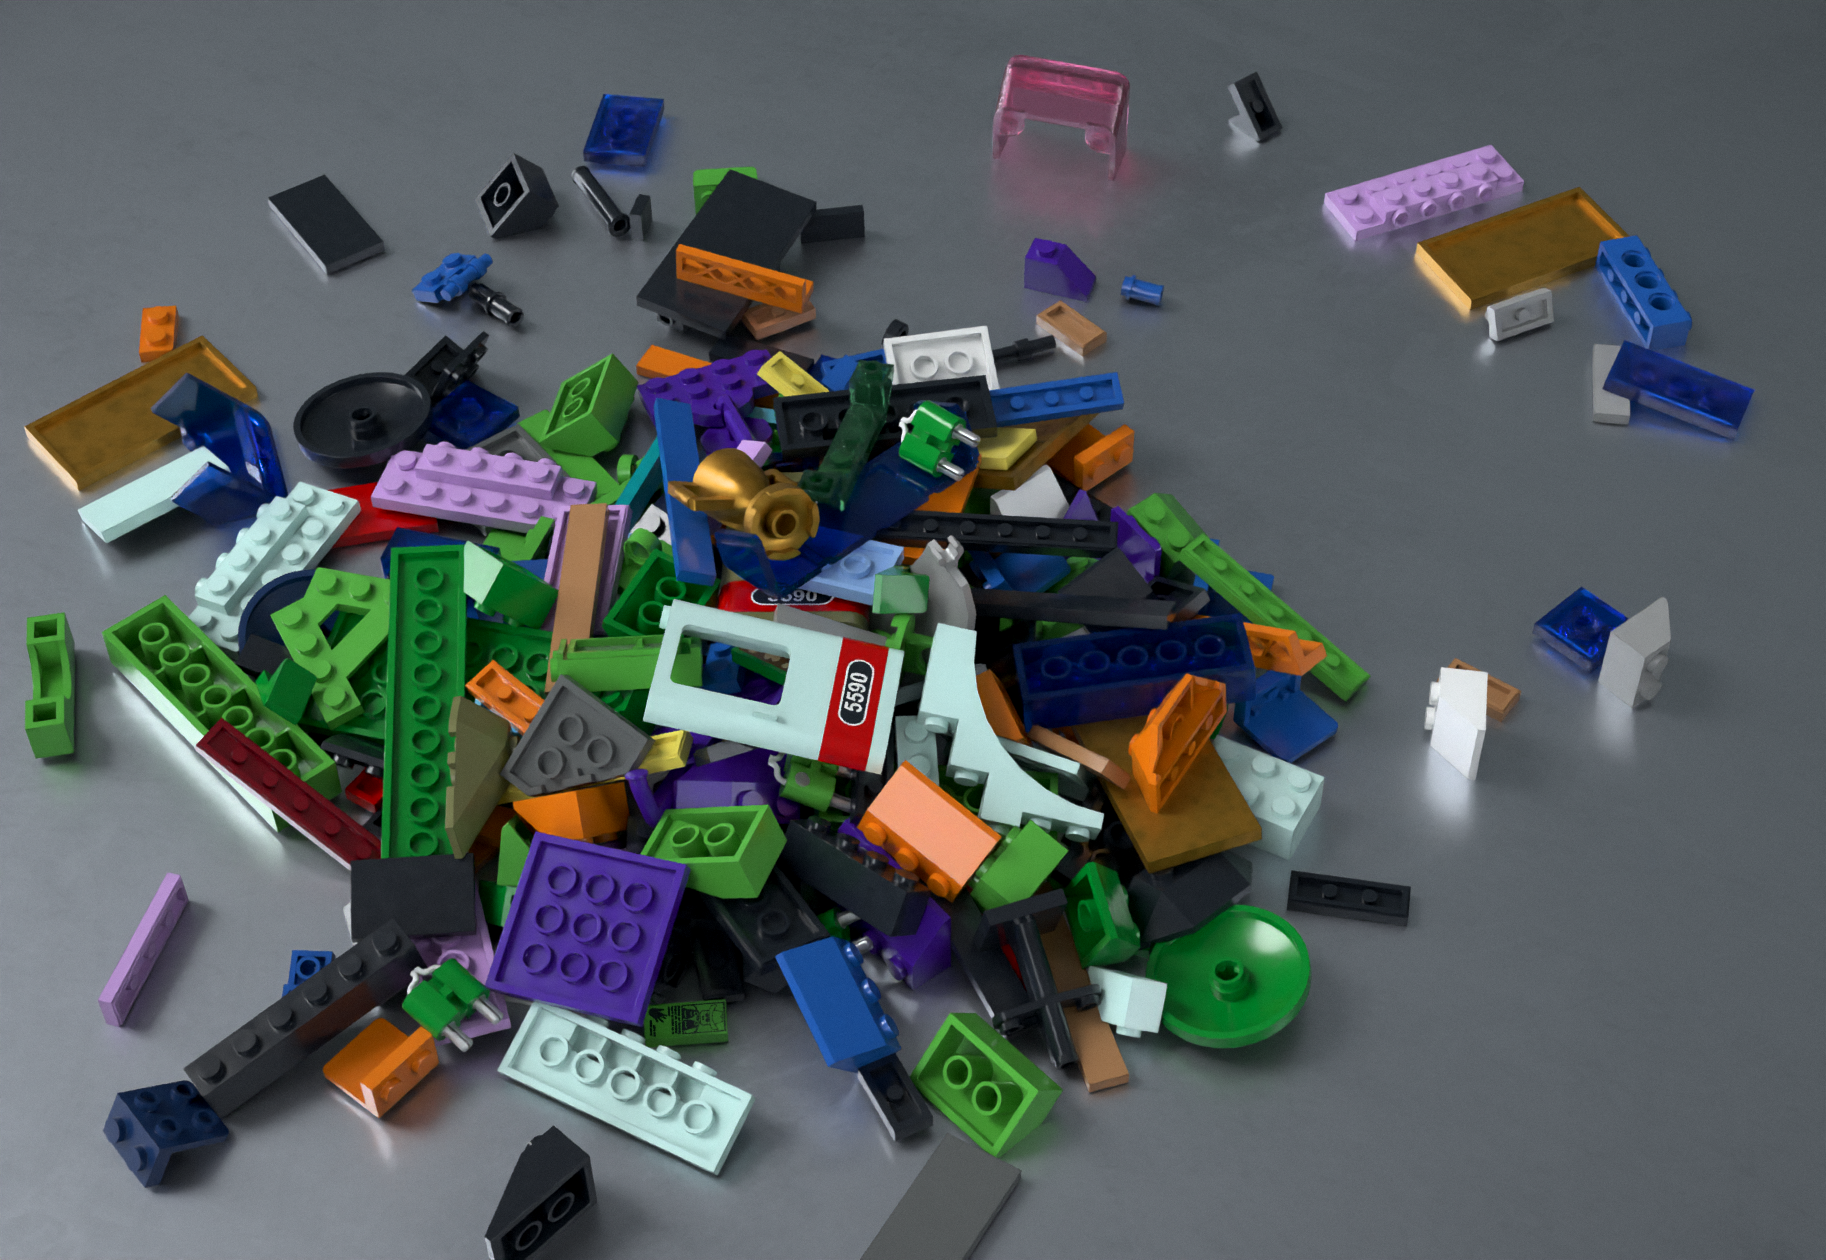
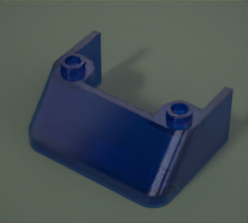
M187 372L151 407L152 413L180 427L182 442L189 451L192 452L204 446L225 463L231 471L229 472L207 461L171 496L173 503L201 516L208 523L223 525L257 517L259 507L264 503L270 504L276 496L287 498L288 491L271 426L259 411Z

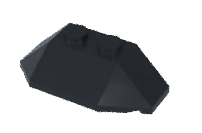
M1225 850L1150 874L1145 868L1134 876L1127 894L1128 909L1132 921L1138 926L1140 932V948L1138 950L1150 948L1151 943L1168 942L1197 932L1252 891V862L1230 850Z

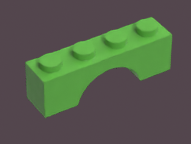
M65 612L28 617L26 645L32 671L33 699L25 701V731L36 759L74 753L75 642Z

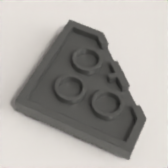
M560 674L500 775L527 796L538 797L625 777L627 772L640 767L656 740L573 678Z

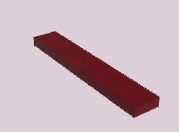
M222 717L195 745V751L350 871V861L381 859V840Z

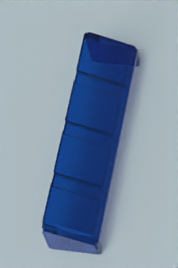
M920 400L914 404V410H917L919 406L926 400ZM931 401L966 421V429L972 432L966 413L957 404ZM900 441L811 499L817 504L819 509L820 521L815 538L808 537L798 549L801 554L795 558L785 561L768 559L762 541L756 534L728 529H720L715 532L716 545L722 561L728 569L766 595L780 600L822 572V568L827 564H835L874 538L876 531L881 528L886 529L926 503L930 495L942 492L957 481L944 473L940 477H934L899 456V449L902 443ZM960 441L959 445H953L950 452L954 455L950 463L963 469L964 475L960 476L964 477L977 468L979 463L978 457L980 456L977 446L973 448Z

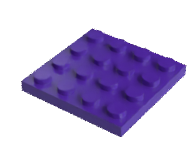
M535 831L485 986L491 992L642 1027L691 869L682 863Z

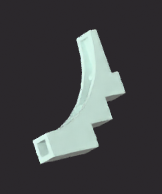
M938 623L933 638L916 723L924 725L925 729L935 733H946L948 730L954 732L945 776L952 777L956 783L965 786H976L978 783L984 784L978 818L1002 836L1000 840H1003L1015 825L1019 828L1020 824L1026 825L1030 820L1046 833H1049L1050 830L1065 833L1066 838L1077 842H1087L1089 839L1095 840L1101 831L1104 814L1075 805L1045 789L1024 772L1000 744L986 718L977 690L974 665L977 631Z

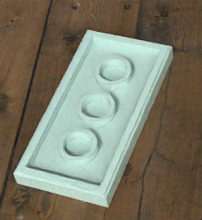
M202 446L78 509L82 520L105 543H108L231 480L233 476L225 463Z

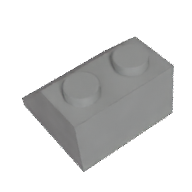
M1659 598L1610 632L1598 682L1631 708L1644 699H1652L1659 692L1662 685L1660 679L1663 669L1669 660L1667 653L1671 642L1668 601L1665 598Z

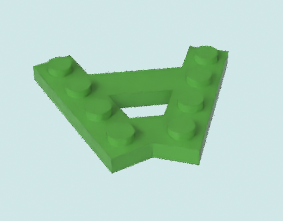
M317 567L304 598L270 616L294 662L317 677L311 694L330 730H333L365 713L348 680L388 639L390 579ZM335 610L364 615L365 617L332 650L320 628L324 621Z

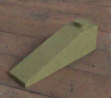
M462 696L453 697L449 718L448 733L450 737L456 736L455 752L448 753L447 759L452 786L446 788L445 830L455 859L464 858L510 785V782L501 776L500 773L521 740L519 736L513 735L508 720Z

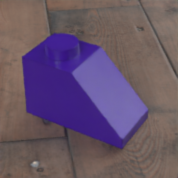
M1034 238L1025 256L1024 288L1087 302L1096 283V276L1066 244Z

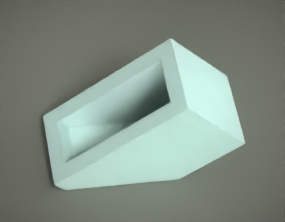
M1089 966L1088 975L1091 985L1099 984L1102 995L1099 997L1101 1004L1098 1005L1102 1021L1117 1025L1116 1033L1141 1038L1142 1031L1158 1033L1167 983L1125 971Z

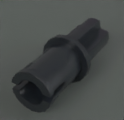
M473 283L471 285V290L468 293L470 299L482 306L487 315L491 317L496 316L511 328L518 326L522 322L523 310L509 302L502 292H494L483 283Z

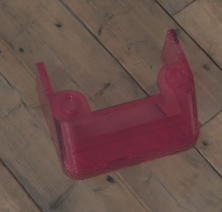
M1026 55L1011 57L1004 69L993 118V158L999 159L1009 136L1019 135L1023 131L1025 119L1085 130V141L1092 150L1098 153L1109 154L1108 180L1114 181L1127 147L1130 94L1128 79L1116 71Z

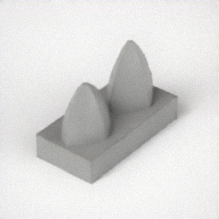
M1543 287L1487 306L1484 316L1489 322L1490 338L1499 341L1554 322L1552 291Z

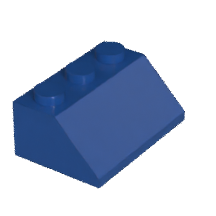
M832 936L781 952L775 956L828 1067L858 1074V1068L902 1050L896 1038L899 1036L898 1027L888 1014H884L879 1003L881 993L874 981L866 977L861 967V964L864 962L863 957L854 943Z

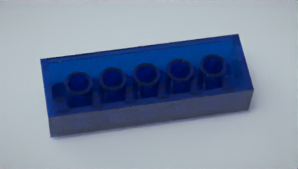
M1241 613L1172 622L1166 630L1128 628L1012 644L1015 678L1025 732H1029L1033 725L1051 729L1149 715L1153 708H1158L1166 695L1186 673L1226 684L1227 704L1256 700V668Z

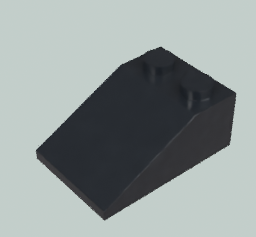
M554 1125L543 1135L534 1137L527 1144L517 1161L484 1236L490 1260H532L597 1203L590 1156Z

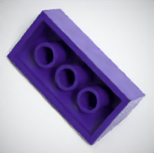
M850 817L838 829V833L848 834L857 838L860 841L859 846L868 851L885 855L889 858L888 864L897 869H902L882 847L869 842L863 832L857 828L858 825L850 823ZM814 889L817 897L824 904L829 903L832 907L840 908L842 912L847 910ZM929 897L916 935L889 937L863 919L849 925V929L853 928L861 938L868 936L871 939L873 948L869 952L873 955L878 954L886 963L891 975L898 981L903 980L912 991L951 967V917L931 897Z

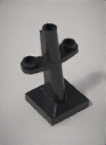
M1062 888L984 911L973 938L978 953L1005 945L1011 947L1030 999L1029 1003L995 1015L991 1019L994 1029H999L1000 1035H1009L1021 1030L1024 1027L1023 1021L1036 1017L1051 1064H1055L1057 1070L1071 1067L1080 1061L1063 1008L1076 1006L1078 1012H1084L1100 1005L1099 997L1102 995L1099 984H1092L1058 993L1040 935L1055 931L1068 902Z

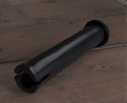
M579 166L574 169L571 175L572 181L580 188L607 223L610 234L615 237L625 235L631 229L629 215L621 212L592 175L588 167Z

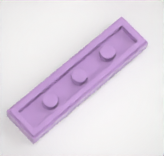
M167 872L98 999L106 1024L118 1027L123 1024L189 900L182 878L178 874Z

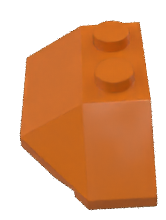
M1186 673L1166 695L1158 708L1151 710L1142 731L1132 737L1128 753L1132 756L1133 775L1151 812L1158 814L1226 714V684Z

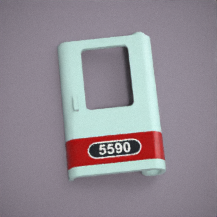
M677 599L673 600L672 606L664 605L659 628L666 630L643 717L644 722L881 775L904 651ZM681 634L789 658L790 661L780 703L770 705L674 683L670 676Z

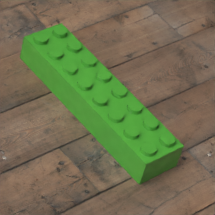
M166 595L101 632L111 663L194 747L222 717L326 799L330 800L342 792L335 761L320 749L297 724L295 726L263 706L257 685ZM208 761L278 833L291 825Z

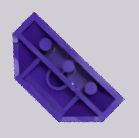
M757 748L699 767L694 762L685 773L680 774L673 780L672 809L769 805L780 825H789L790 820L808 819L809 816H814V808L779 796L781 783L774 776V768L768 765L770 755L777 756L778 751ZM787 753L784 754L780 761L776 762L780 767V775L782 777L786 772L784 767Z

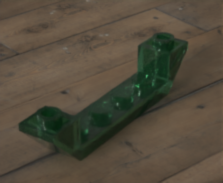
M859 360L849 380L851 405L818 471L805 470L797 485L817 506L844 510L886 422L895 371L893 364Z

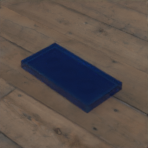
M1624 340L1602 388L1734 440L1754 392L1749 387Z

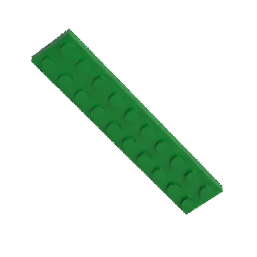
M465 544L391 548L381 859L454 854L445 830L446 788L452 786L447 759L448 753L455 752L456 736L450 737L448 733L453 697L462 696L466 698L468 595L464 593Z

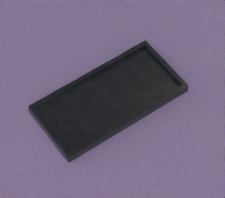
M729 169L636 296L637 306L726 340L754 300L677 279L676 249L678 245L690 246L775 270L815 214L817 202Z

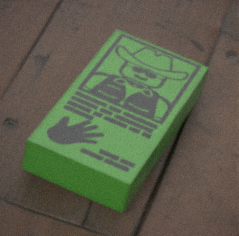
M726 999L649 1005L644 1019L645 1046L650 1048L658 1047L659 1045L677 1046L728 1042Z

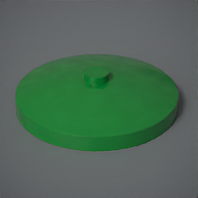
M1232 905L1197 932L1168 942L1156 943L1147 962L1145 977L1167 983L1160 1022L1173 1034L1200 1046L1236 1048L1269 1038L1286 1027L1297 1016L1309 995L1312 971L1306 945L1300 934L1289 922L1262 908L1248 905Z

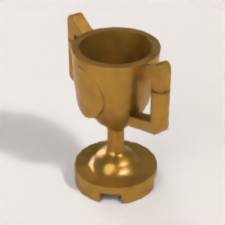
M724 448L708 455L698 466L693 482L668 481V494L690 510L703 511L705 514L731 528L744 531L748 543L768 559L785 561L795 558L801 554L798 549L808 537L815 538L820 521L819 509L817 504L802 490V486L776 469H769L764 472L745 452L739 449Z

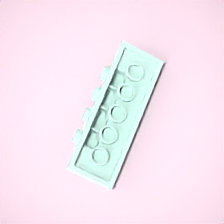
M299 482L286 499L276 496L270 504H262L257 512V520L250 528L240 530L237 535L236 545L231 552H224L218 557L216 570L209 578H201L198 581L194 595L198 606L188 618L229 658L237 660L239 657L238 627L243 610L249 600L260 588L277 577L294 571L315 569L361 511L359 501Z
M537 1002L532 1003L497 1070L499 1073L718 1176L756 1100L752 1094L715 1078L717 1072L700 1062L695 1061L692 1067L680 1062L681 1055L665 1046L659 1045L657 1050L643 1045L646 1039L628 1029L623 1028L621 1034L608 1029L610 1023L603 1018L588 1014L584 1018L566 1009Z

